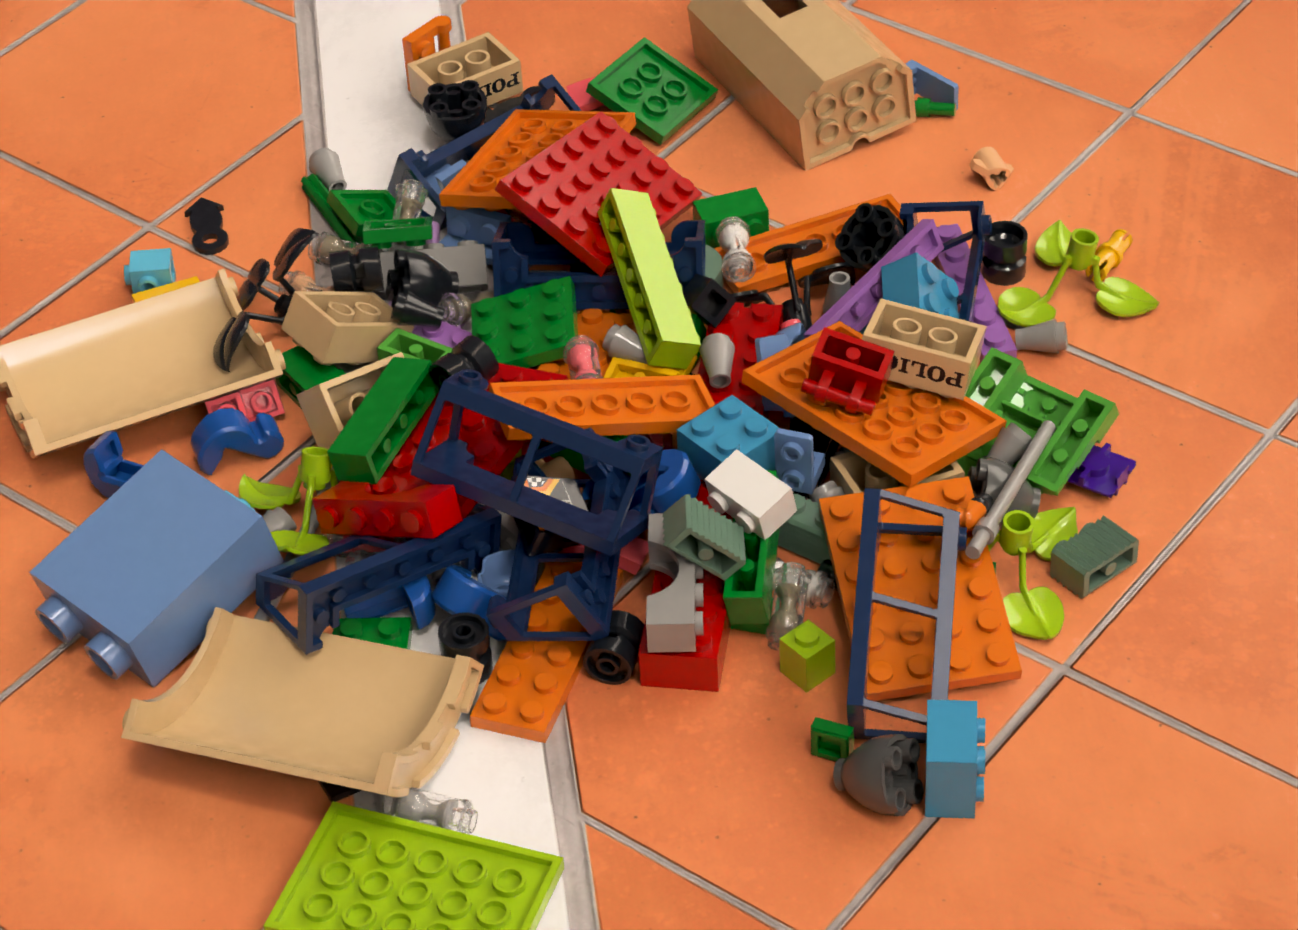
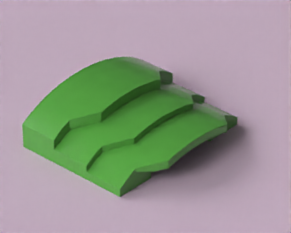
M991 347L976 369L965 395L1007 420L1005 428L1012 422L1032 439L1044 421L1049 420L1055 424V432L1026 478L1032 487L1040 488L1041 494L1045 493L1058 496L1074 470L1080 467L1094 444L1102 441L1119 415L1116 403L1085 389L1077 398L1027 375L1021 360ZM996 438L956 460L965 472L964 477H967L970 466L976 467L978 459L988 455ZM1019 461L1012 465V467L1015 468Z

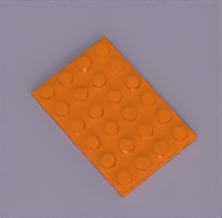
M515 109L440 192L441 206L454 207L457 210L469 208H485L487 211L516 209L517 212L522 213L495 191L499 181L600 111ZM603 112L605 115L612 117L627 133H630L636 126L635 112Z
M841 321L826 327L861 340L863 334ZM823 330L743 370V384L909 488L996 438L1001 428L1006 427L1007 420L967 396L964 397V400L945 398L938 393L919 388H908L901 383L889 380L879 403L875 406L872 416L859 411L857 414L845 411L846 407L827 400L825 404L813 400L814 396L801 392V387L804 379L809 376L811 357Z
M969 476L915 484L910 488L908 486L882 489L954 510L956 507L967 508L969 501L974 498ZM864 492L820 498L818 504L851 646ZM881 500V518L883 523L943 526V518L941 516ZM967 530L966 548L973 538L972 530ZM881 533V542L879 544V552L877 553L874 592L937 609L942 536ZM986 545L978 559H971L966 555L965 551L958 550L949 690L1021 679L1022 668L988 545ZM873 603L867 678L868 700L879 701L932 692L936 634L935 619Z

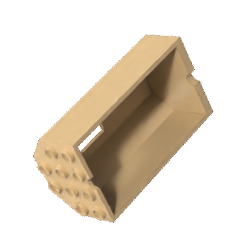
M691 0L687 6L695 58L805 171L852 151L855 142L861 138H866L869 142H872L916 122L912 70L838 0Z

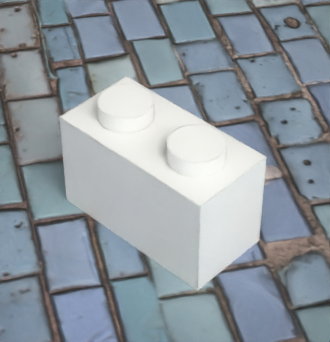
M737 449L704 479L709 494L707 500L710 505L720 514L726 512L733 517L739 526H743L746 533L751 534L754 532L764 540L770 537L797 511L792 488Z

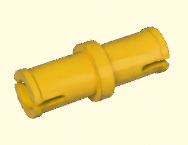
M1124 229L1115 230L1109 240L1100 244L1095 252V255L1100 257L1099 271L1101 281H1104L1111 269L1118 267L1123 260V253L1133 242L1131 234L1124 241L1122 240L1123 236L1128 232ZM1092 265L1088 266L1085 270L1087 277L1093 272Z

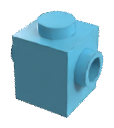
M171 248L130 252L129 265H124V279L126 285L132 286L133 294L176 282V271Z

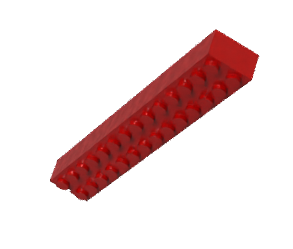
M735 302L716 328L708 325L706 336L713 333H722L729 336L735 345L731 383L727 387L715 388L710 385L709 376L701 358L698 374H700L715 405L733 395L763 417L769 419L770 411H764L762 396L743 384L742 376L743 370L757 363L755 339L775 335L781 330L783 305L751 303V307L746 308L744 303ZM700 479L701 485L696 498L698 501H702L703 505H708V508L711 509L713 507L707 500L709 494L706 484ZM726 512L720 514V516L726 515V518L733 520V517ZM705 569L704 579H696V583H703L704 607H696V611H703L704 635H696V652L648 653L645 620L638 653L641 686L719 692L731 628L723 600L725 580L718 578ZM656 570L651 595L664 590L674 580L667 574Z

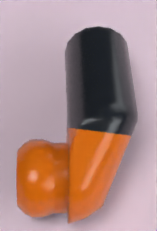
M981 493L972 498L967 508L956 507L954 511L960 512V527H967V530H972L979 519L986 515L993 505V499L989 494Z

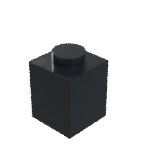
M695 274L682 291L691 313L698 315L703 324L715 328L737 301L715 280L699 274Z

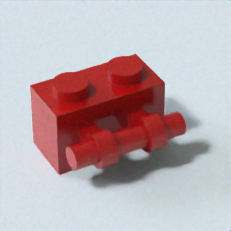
M824 327L813 351L809 376L804 379L801 392L814 396L813 400L824 404L827 400L844 406L847 412L857 414L859 411L872 416L890 377L895 351Z

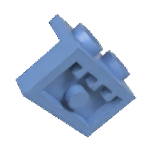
M446 207L447 235L439 243L444 244V247L458 246L457 243L460 241H478V244L485 245L487 265H493V238L500 222H511V215L497 211H487L485 208L457 210L454 207Z

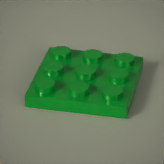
M644 37L588 83L586 92L613 112H635V127L662 145L716 98L718 89Z
M571 276L552 279L546 283L525 289H517L511 293L493 298H485L471 304L472 335L478 337L489 346L498 363L530 368L569 357L575 349L579 348L575 285Z

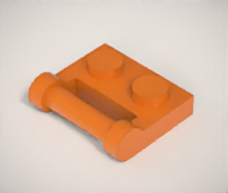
M437 16L402 38L408 91H410L407 64L436 53L434 36L437 35L439 51L451 47L449 31L452 29L451 19L448 16Z

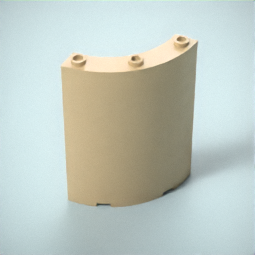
M225 269L217 271L214 278L0 345V392H7L9 398L6 399L7 405H5L12 425L26 452L30 453L31 458H36L100 437L106 431H118L279 378L283 375L282 370L286 369L284 357L280 349L274 350L271 341L264 343L260 332L255 333L249 324L231 358L230 372L222 370L215 363L213 348L220 332L230 318H237L238 314L242 311L236 298L239 296L236 282L233 277H227Z
M215 607L213 616L209 619L206 626L205 638L194 660L182 677L169 690L156 698L149 700L132 698L130 707L123 717V733L121 738L390 797H404L409 795L411 787L418 789L423 787L434 776L451 752L460 735L459 730L455 729L461 712L467 714L470 712L484 665L471 657L456 655L455 658L324 632L320 636V639L323 641V648L306 655L274 622L234 615L223 608Z

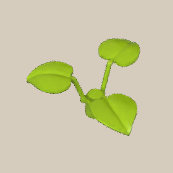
M1058 220L1041 234L1034 249L1036 257L1044 264L1061 266L1047 293L1040 297L1037 292L1029 288L1012 287L1000 295L997 311L1008 321L1022 327H1029L1055 318L1056 310L1047 302L1052 298L1067 268L1070 267L1077 271H1083L1090 265L1093 268L1095 287L1099 289L1095 297L1096 302L1108 313L1120 317H1133L1156 309L1159 302L1145 290L1126 279L1108 277L1103 283L1099 271L1100 257L1095 255L1099 241L1098 235L1084 228L1075 229L1071 233L1062 221Z
M312 446L302 449L301 465H298V474L292 488L259 482L245 474L240 480L239 498L246 500L251 507L258 509L282 508L284 504L292 505L298 503L301 500L299 488L301 483L304 482L303 487L307 491L301 532L291 530L270 532L280 552L304 555L329 545V540L326 536L308 534L314 490L325 489L326 483L329 482L332 487L338 484L335 471L331 469L330 459L327 454L329 449Z
M1075 507L1039 512L1035 518H1032L1025 511H1010L1005 514L1002 528L999 530L996 538L988 545L990 551L999 542L1005 553L1019 556V589L1021 593H1010L1003 599L1010 628L1019 635L1047 640L1056 637L1062 629L1064 608L1059 597L1047 587H1036L1029 591L1027 589L1026 554L1035 551L1039 558L1051 561V551L1058 542L1062 540L1068 541L1070 537H1074L1076 533L1078 534Z

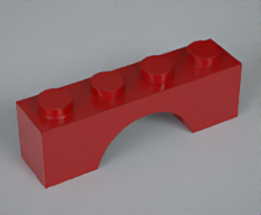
M342 481L312 498L322 534L434 539L463 521L454 485L424 484L403 492L376 495L372 494L369 482Z

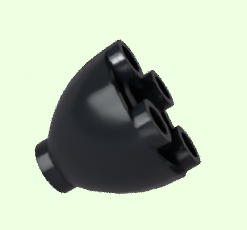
M473 80L447 85L436 83L428 87V94L424 98L423 109L434 133L449 143L483 125L487 110V98L485 93L479 89L478 82Z
M863 203L856 208L855 213L845 222L841 232L835 239V246L840 250L841 257L845 262L850 263L855 269L868 272L904 237L905 231L901 221L889 208Z
M395 250V268L389 269L387 272L388 290H393L394 294L391 303L392 308L398 291L403 293L410 291L438 307L448 299L457 298L459 278L456 271H449L442 263L425 253L414 250Z

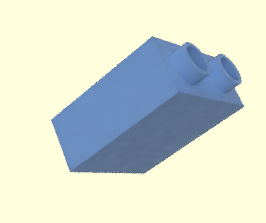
M161 449L29 573L46 599L35 610V613L42 624L55 637L64 643H69L78 633L89 640L84 646L86 653L108 676L117 680L129 669L154 688L204 640L206 626L209 619L213 616L215 607L223 608L232 613L256 589V574L282 564L284 560L262 515Z

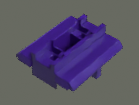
M1105 443L1102 448L1094 445L1080 467L1074 470L1068 482L1111 498L1113 495H1118V491L1123 484L1126 485L1128 475L1135 468L1136 461L1111 452V444Z

